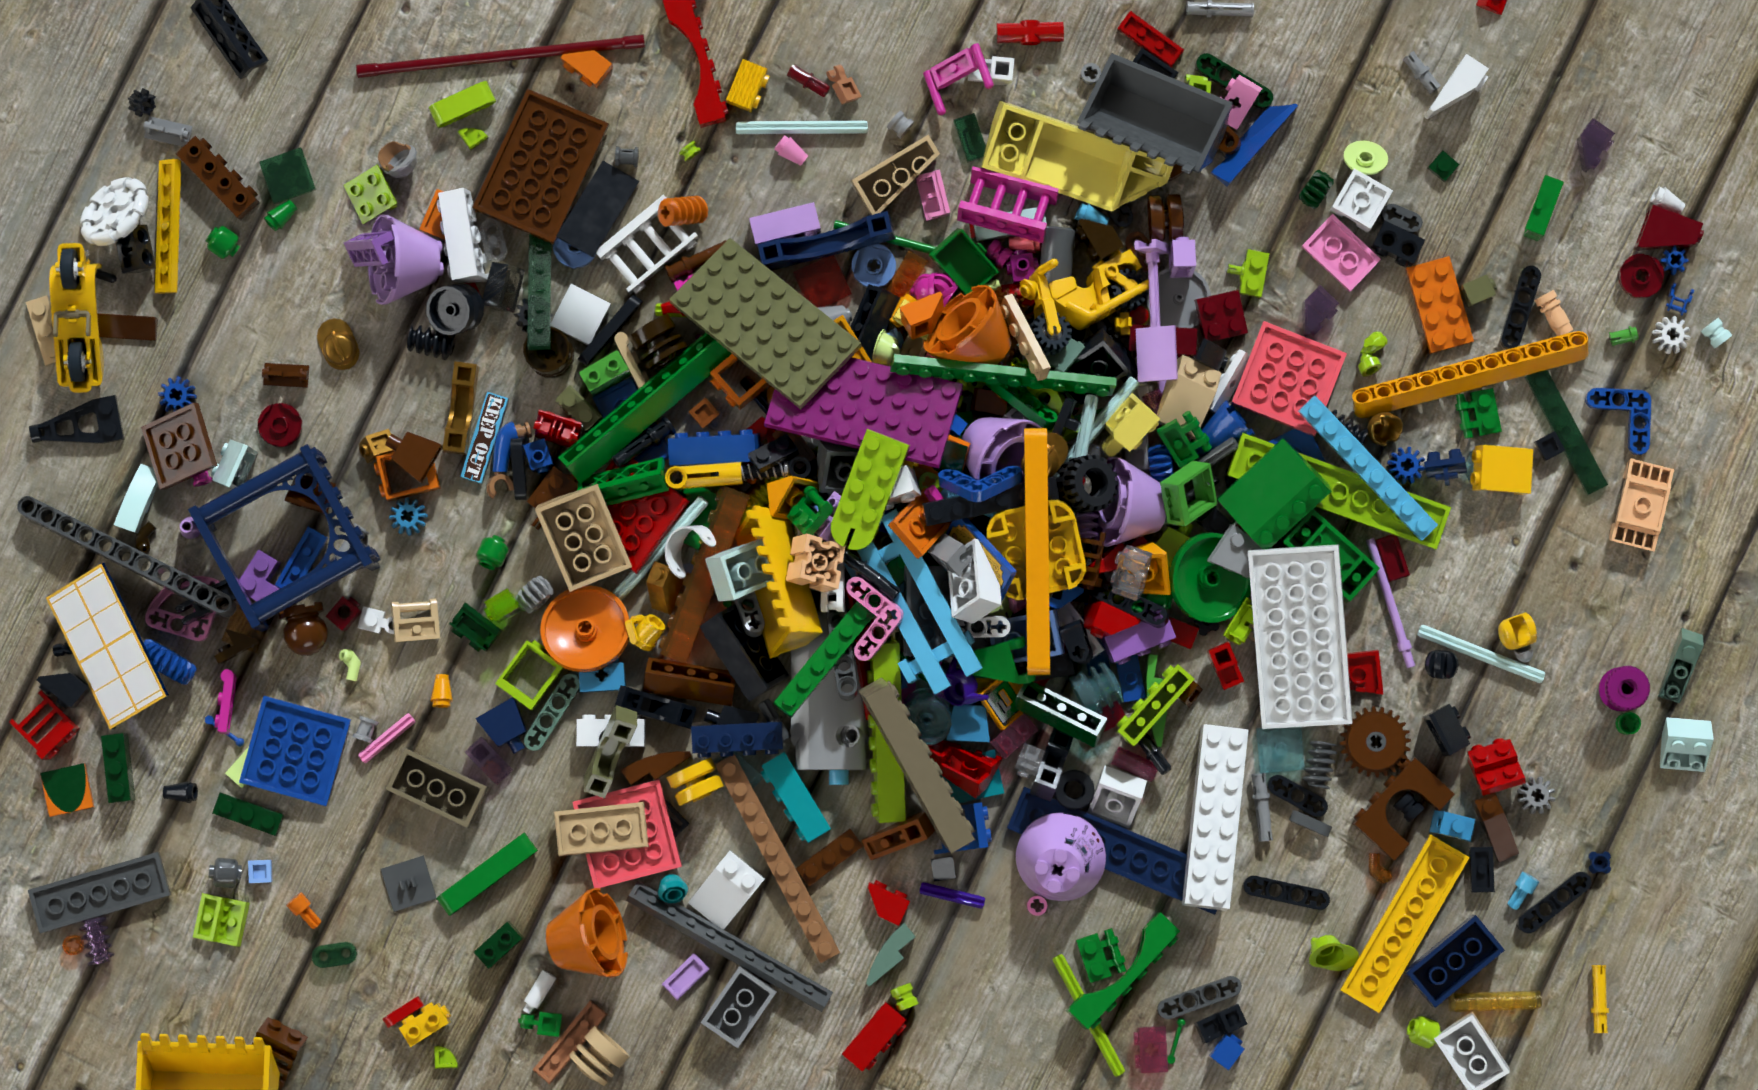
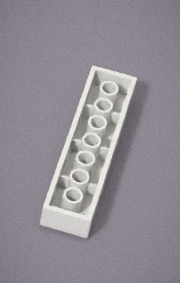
M1207 724L1201 726L1182 898L1183 906L1224 911L1230 909L1248 729Z

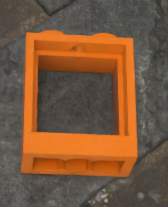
M731 354L710 372L712 378L710 382L718 391L723 390L727 395L724 398L732 407L737 406L741 410L770 384L761 379L739 398L720 376L738 360L737 357Z
M395 452L376 456L377 462L374 463L376 475H380L382 484H379L381 496L386 497L387 501L441 489L434 462L427 474L429 485L392 493L385 462L393 461L391 458Z

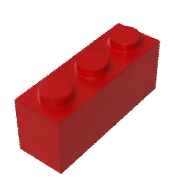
M885 1001L842 1052V1055L862 1072L865 1068L870 1070L877 1062L875 1056L880 1051L884 1053L892 1044L889 1041L894 1034L899 1036L907 1026L904 1024L906 1018Z

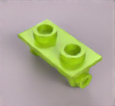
M1246 597L1223 634L1235 645L1240 646L1246 642L1245 640L1252 631L1248 625L1249 623L1254 625L1252 601Z

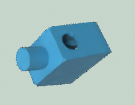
M976 702L963 706L953 705L946 741L989 743L986 708L984 706H977Z
M1434 810L1429 832L1471 842L1476 819Z

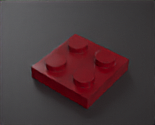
M1239 290L1194 300L1203 339L1205 338L1212 342L1248 333Z

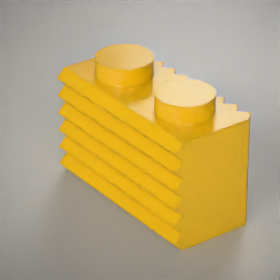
M742 59L726 98V103L750 113L753 108L757 109L762 96H759V92L762 87L766 88L770 76L767 75V68Z

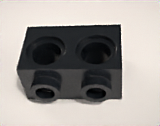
M1384 221L1371 248L1375 249L1377 255L1384 258L1390 256L1396 259V264L1407 267L1415 263L1425 239ZM1382 236L1391 237L1393 244L1385 246L1382 243ZM1402 246H1410L1413 254L1411 256L1404 255Z
M138 225L128 236L118 239L116 245L122 274L140 273L156 268L147 225Z

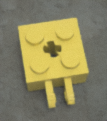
M1131 393L1105 423V429L1110 435L1102 444L1103 452L1112 457L1119 453L1123 447L1129 452L1132 449H1137L1143 442L1142 438L1148 432L1151 433L1156 429L1160 418L1136 395Z

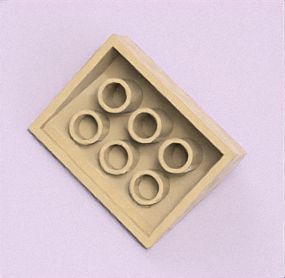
M598 484L559 496L539 504L535 508L570 592L632 567Z

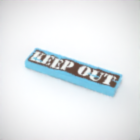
M490 392L486 393L460 475L461 478L482 484L509 398Z

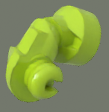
M1379 331L1371 333L1364 340L1363 348L1360 351L1362 356L1360 357L1358 369L1363 377L1371 376L1382 368L1378 357L1372 356L1373 353L1385 347L1388 342L1386 336Z

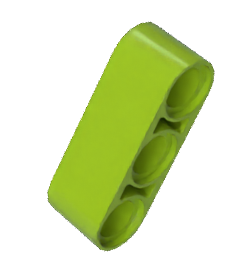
M483 81L430 105L429 110L437 128H442L496 103V99L488 82Z

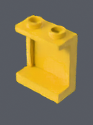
M1494 445L1475 446L1471 457L1474 466L1470 477L1473 491L1508 492L1516 495L1531 494L1533 449Z

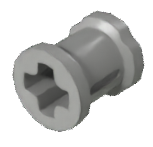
M360 716L359 719L361 721L353 737L372 743L371 737L375 726L379 722Z

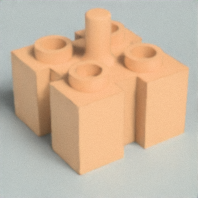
M810 534L793 537L790 555L795 556L794 562L788 565L786 581L798 585L809 584V588L821 592L839 589L841 571L837 570V564L843 563L845 547L833 541L822 543L823 538Z

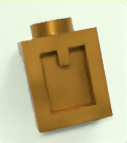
M389 429L366 435L359 443L360 454L367 463L373 462L376 456L395 452L385 445L391 435Z

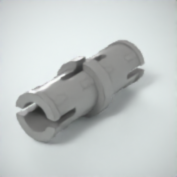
M1414 51L1403 59L1415 74L1414 78L1420 80L1429 94H1432L1441 87L1429 72L1430 68L1428 66L1425 67Z

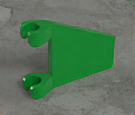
M1020 636L1009 641L973 650L982 669L972 675L1017 684L1034 682L1036 675H1027V672L1018 674L1011 651L1023 648L1026 644L1025 638Z

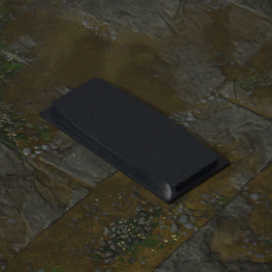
M602 161L556 237L594 257L637 187L639 180Z

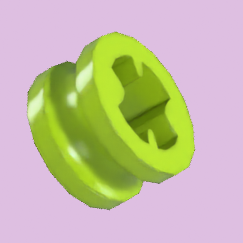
M695 141L687 144L679 152L680 156L683 155L685 157V162L694 158L701 151L700 147L697 148L695 146Z

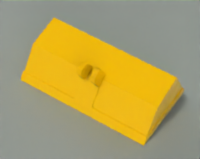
M755 505L751 510L746 511L747 516L734 535L737 546L758 539L763 541L764 546L756 547L757 553L760 556L767 557L769 564L764 563L761 567L765 574L773 576L774 582H767V586L756 590L755 594L765 621L763 637L769 658L771 659L779 656V654L808 645L821 635L823 631L809 584L798 585L786 581L788 565L794 562L795 556L790 555L793 537H795L791 521L773 517L770 515L769 508Z
M141 1033L140 1035L141 1041H138L135 1090H278L280 1072L274 1059L271 1045H265L261 1037H254V1045H246L244 1038L237 1036L234 1039L235 1044H227L224 1036H216V1043H208L206 1036L197 1035V1043H190L187 1035H178V1042H171L168 1034H160L159 1041H152L148 1033Z

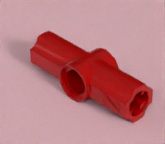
M1023 20L1020 23H997V44L1021 43V45H1038L1041 42H1064L1063 22Z

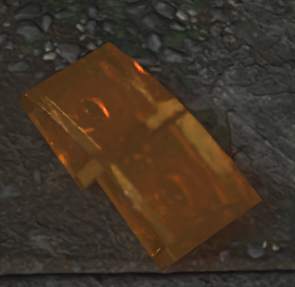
M909 250L886 290L898 297H904L905 294H909L914 282L921 275L928 261Z

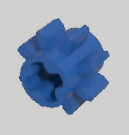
M1674 246L1671 253L1667 250L1663 251L1666 257L1659 261L1664 263V271L1670 270L1672 275L1676 274L1677 269L1683 272L1685 270L1684 266H1682L1683 263L1689 261V259H1684L1683 254L1685 250L1679 252L1676 246ZM1676 257L1678 260L1676 264L1672 265L1670 262L1672 258Z

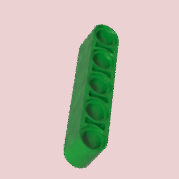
M524 832L440 894L436 899L448 916H451L538 850Z

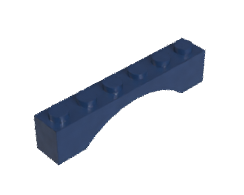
M885 211L866 216L852 224L825 233L798 238L776 239L758 244L762 264L773 271L887 242L896 238L889 213Z

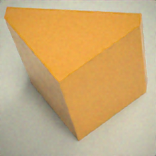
M788 476L767 483L770 515L788 519L786 516L790 513L791 508L804 496L803 492L806 487L813 486L819 491L818 481Z
M1153 542L1123 551L1127 591L1140 594H1171L1167 552Z

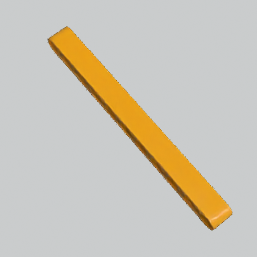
M1575 331L1360 388L1353 392L1352 395L1354 414L1359 418L1375 416L1380 412H1390L1582 361L1589 354L1588 336L1584 332Z
M1024 428L1027 675H1050L1047 428Z

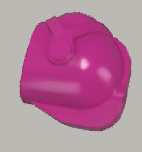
M938 272L922 274L914 282L909 295L919 300L941 291L945 307L952 300L958 287L947 274Z

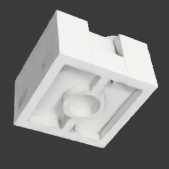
M1354 168L1329 211L1341 218L1343 216L1356 222L1355 226L1368 233L1393 190Z

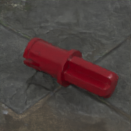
M796 64L792 65L787 73L788 77L802 84L804 89L809 88L822 97H825L830 90V86L814 77V73H808Z

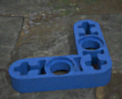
M1593 388L1587 392L1585 402L1592 409L1629 411L1628 449L1633 455L1637 456L1646 453L1650 446L1651 396L1649 393L1643 390ZM1595 392L1598 397H1606V393H1609L1607 398L1608 405H1605V400L1598 401L1596 405L1594 400H1590V397ZM1616 393L1624 397V403L1621 406H1617L1612 402V397ZM1628 394H1631L1630 399H1636L1639 395H1642V399H1646V403H1643L1640 407L1638 402H1631V407H1628ZM1636 417L1644 418L1646 424L1643 429H1637L1634 426V419ZM1633 432H1645V436H1640V443L1644 444L1640 451H1637V447L1633 446V443L1638 440V435L1633 436Z
M1008 466L980 480L974 479L955 469L940 471L938 479L940 487L969 501L982 502L1020 484L1023 481L1022 468Z

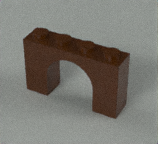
M1415 757L1411 758V760L1405 759L1401 767H1398L1401 771L1395 777L1391 775L1383 783L1385 788L1381 793L1376 791L1368 800L1370 805L1365 810L1361 808L1353 816L1355 821L1352 824L1392 861L1398 858L1408 847L1409 843L1387 821L1386 806L1389 799L1401 790H1411L1418 793L1434 809L1440 811L1455 795Z

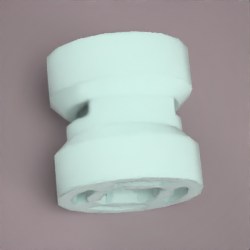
M1719 317L1701 330L1705 337L1710 338V344L1714 349L1732 336L1729 330L1722 327L1723 322Z

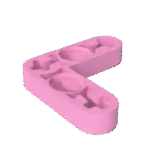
M856 576L848 580L846 584L847 592L877 616L854 648L855 656L861 661H867L877 654L902 621L904 613L900 606L891 601L863 577ZM860 581L862 583L860 587L864 591H868V588L871 589L864 599L861 598L864 595L862 591L858 590L855 592L853 590L855 588L853 582L857 583ZM873 594L878 595L881 599L878 607H873L869 603V598ZM888 610H896L895 616L897 620L891 619L887 625L880 622L881 619L886 621L889 618ZM876 626L884 629L885 635L882 639H877L873 635V630ZM870 640L878 644L877 646H875V644H872L869 647V655L861 654L863 650L860 647L867 646Z

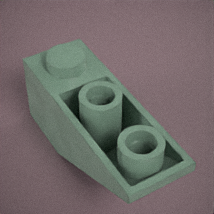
M1681 628L1674 644L1658 697L1680 703L1704 646L1702 634Z

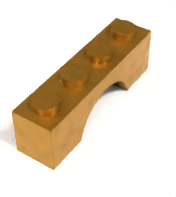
M454 362L451 383V406L442 448L446 453L467 455L479 373V366L477 364Z

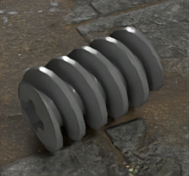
M1311 741L1310 745L1315 749L1309 750L1308 754L1313 756V758L1307 759L1306 762L1312 765V767L1304 769L1310 776H1304L1303 780L1309 786L1330 790V787L1324 784V782L1332 780L1326 773L1333 772V769L1328 764L1335 763V760L1330 758V755L1337 754L1332 749V746L1339 745L1322 741Z

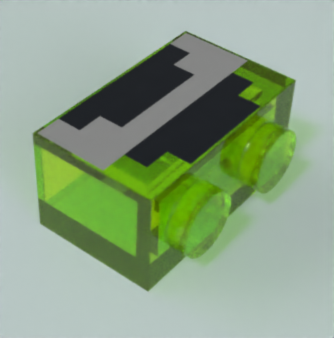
M508 588L484 602L487 606L484 608L489 620H495L497 623L505 621L522 610L512 591Z

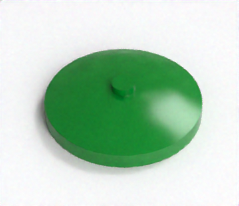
M1202 533L1188 539L1176 552L1170 567V589L1175 603L1184 614L1200 622L1216 623L1231 618L1238 612L1246 597H1249L1251 592L1249 579L1235 572L1228 571L1221 566L1207 562L1224 535L1220 533Z

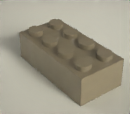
M405 748L386 790L470 828L489 787Z

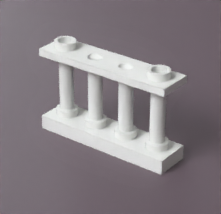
M664 194L600 246L596 252L601 261L605 258L607 260L610 259L631 284L626 288L630 295L633 292L638 294L646 287L644 283L664 268L665 264L670 263L685 249L688 252L698 244L696 240L699 238L695 232L688 236L680 225L669 226L682 241L674 250H671L651 226V220L658 216V207L661 201L666 199ZM639 230L644 231L664 254L665 257L657 264H654L635 242L633 235ZM622 244L624 246L627 245L648 270L638 279L616 254L618 252L616 249Z

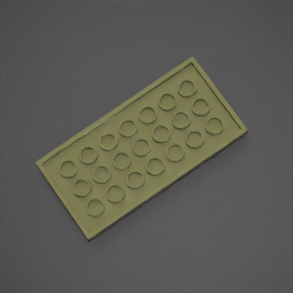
M731 238L669 299L670 304L800 410L862 347L861 342Z

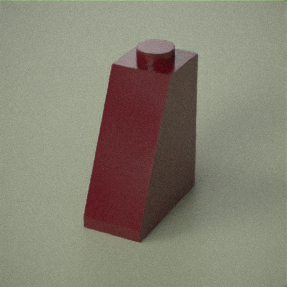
M1653 204L1647 211L1634 249L1653 250L1669 249L1674 246L1676 248L1692 247L1696 242L1700 243L1703 237L1704 230H1701L1703 223Z

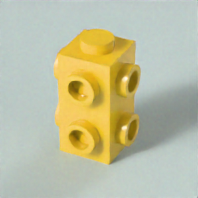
M431 1002L421 1008L422 1013L417 1017H414L412 1014L401 1021L403 1025L399 1027V1030L410 1047L451 1022L449 1019L451 1014L445 1005L441 1006L440 1003L434 1005Z

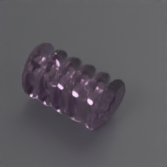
M106 917L79 922L84 923L79 928V931L86 932L81 937V940L88 941V943L83 945V948L90 949V952L85 954V957L93 959L87 963V966L109 962V958L115 955L114 952H107L113 945L105 943L111 937L110 935L103 934L108 929V926L101 925L102 922L107 920Z

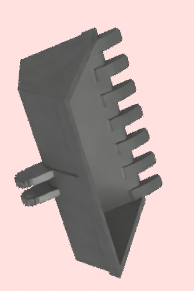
M1111 53L1077 123H1079L1078 128L1084 131L1089 128L1096 130L1095 135L1103 138L1107 135L1112 137V142L1115 144L1127 143L1131 145L1129 149L1134 152L1144 150L1148 152L1147 157L1151 159L1163 158L1165 159L1164 164L1168 166L1180 165L1182 166V172L1187 174L1193 171L1199 173L1203 168L1212 163L1227 129L1229 113L1233 103Z

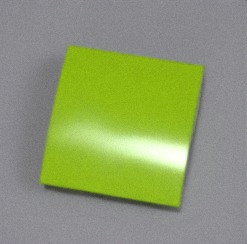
M202 893L193 937L241 947L250 903Z

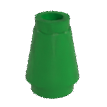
M288 200L267 212L264 220L274 231L282 230L298 209L291 200Z

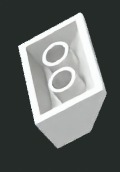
M1473 1011L1454 1022L1434 1038L1467 1090H1482L1510 1073L1509 1066Z

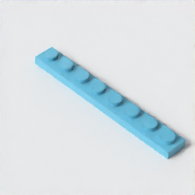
M1313 396L1298 410L1301 416L1420 541L1438 526L1316 396Z

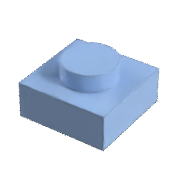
M272 860L248 861L249 883L273 882Z

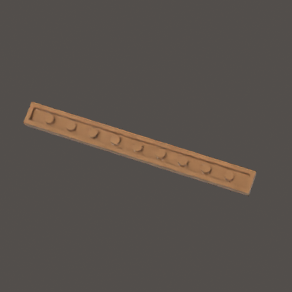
M735 754L714 764L819 962L822 963L839 954L840 951Z

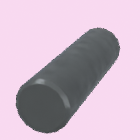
M1048 226L1046 228L1045 239L1041 246L1039 266L1051 259L1058 260V266L1044 274L1048 284L1072 275L1076 232L1073 229L1058 226Z

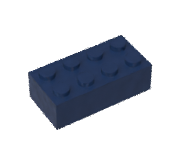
M1472 914L1405 969L1404 974L1427 1002L1436 1008L1505 950L1481 920Z

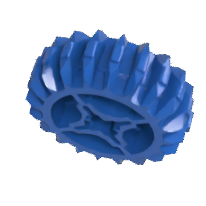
M146 639L141 644L153 669L183 685L188 684L194 677L197 668L184 657L151 639Z

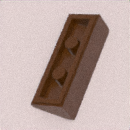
M97 313L99 338L157 340L158 319L156 317Z

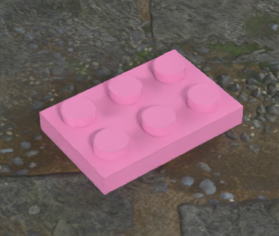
M1334 214L1301 246L1349 292L1381 260Z

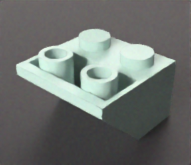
M1666 717L1662 732L1660 768L1705 772L1714 740L1711 721Z

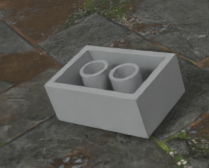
M739 966L701 1023L736 1048H739L777 991L745 968Z

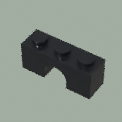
M1055 728L1052 729L1029 794L1051 802L1074 737Z

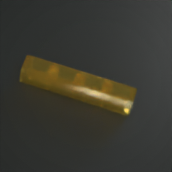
M1540 990L1453 993L1448 997V1010L1450 1012L1534 1010L1542 1007Z

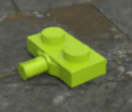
M1247 249L1245 260L1241 266L1228 264L1227 268L1229 269H1227V273L1239 275V294L1258 298L1262 297L1270 253Z

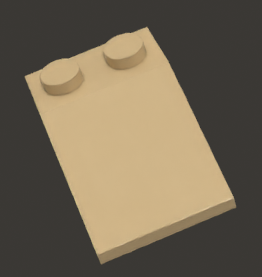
M1182 355L1177 359L1178 379L1166 380L1157 416L1160 418L1158 423L1165 425L1177 419L1179 424L1182 425L1186 422L1182 415L1186 411H1190L1193 417H1197L1200 422L1199 427H1201L1217 392L1222 373ZM1192 431L1186 433L1188 437L1196 438Z

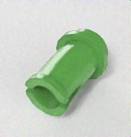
M1628 326V329L1609 332L1612 346L1627 342L1635 343V340H1639L1636 327Z

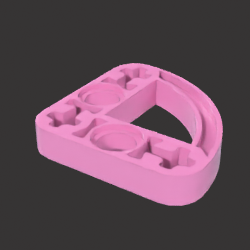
M192 576L207 585H212L213 582L215 584L220 582L211 577ZM183 582L180 587L181 590L188 588L190 582ZM164 588L155 596L145 615V621L148 626L195 641H204L208 638L216 613L213 612L201 618L209 621L208 624H202L201 629L204 630V634H200L197 638L193 629L199 627L200 621L183 625L180 631H174L171 626L172 621L177 618L182 620L185 616L160 609L165 601L175 593ZM159 612V617L167 619V615H170L167 620V628H163L165 623L156 622L154 625V621L150 619L151 615H156Z

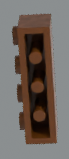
M194 136L176 155L241 221L260 203L255 198L258 194L250 185L246 188L242 185L240 181L243 178L234 169L230 172L225 167L227 162L219 153L214 156L210 151L212 146L204 138L199 140Z
M649 657L645 671L643 692L732 707L736 681L729 674L728 670Z

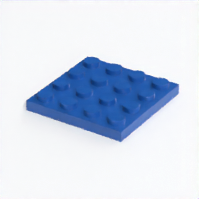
M263 696L239 783L327 806L351 719Z

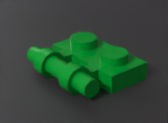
M1493 388L1471 392L1470 402H1466L1465 394L1456 395L1457 404L1455 406L1456 411H1459L1461 424L1459 425L1460 430L1463 431L1464 439L1473 438L1472 429L1477 428L1479 436L1502 432ZM1473 408L1476 421L1470 422L1468 409Z
M1186 411L1182 415L1186 421L1184 424L1180 425L1177 419H1174L1157 429L1159 436L1179 468L1199 458L1196 451L1197 448L1202 447L1204 452L1212 448L1208 435L1203 433L1199 427L1200 422L1197 417H1193L1190 411ZM1189 431H1192L1196 437L1192 441L1186 435Z
M1112 928L1104 930L1105 940L1100 941L1098 933L1076 940L1090 983L1112 976L1109 969L1112 966H1116L1118 974L1127 971L1124 964L1126 962L1124 955L1121 956L1117 944L1119 943L1118 936L1114 935ZM1109 946L1113 959L1106 960L1103 951L1104 947Z

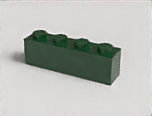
M1035 682L1023 684L1016 696L1015 709L1094 748L1105 730L1106 717Z

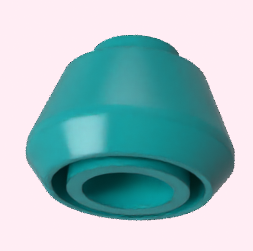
M669 874L660 881L658 896L666 903L680 902L688 893L687 884L678 875Z

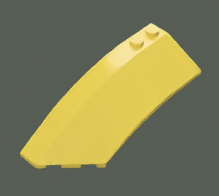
M999 101L981 166L997 173L1058 188V193L1110 212L1146 195L1147 192L1167 184L1173 166L1164 164L1165 159L1163 158L1151 159L1147 157L1148 152L1144 150L1134 152L1129 149L1131 145L1126 143L1121 145L1112 142V138L1106 136L1103 138L1095 135V132L1079 129L1078 126L1003 101Z

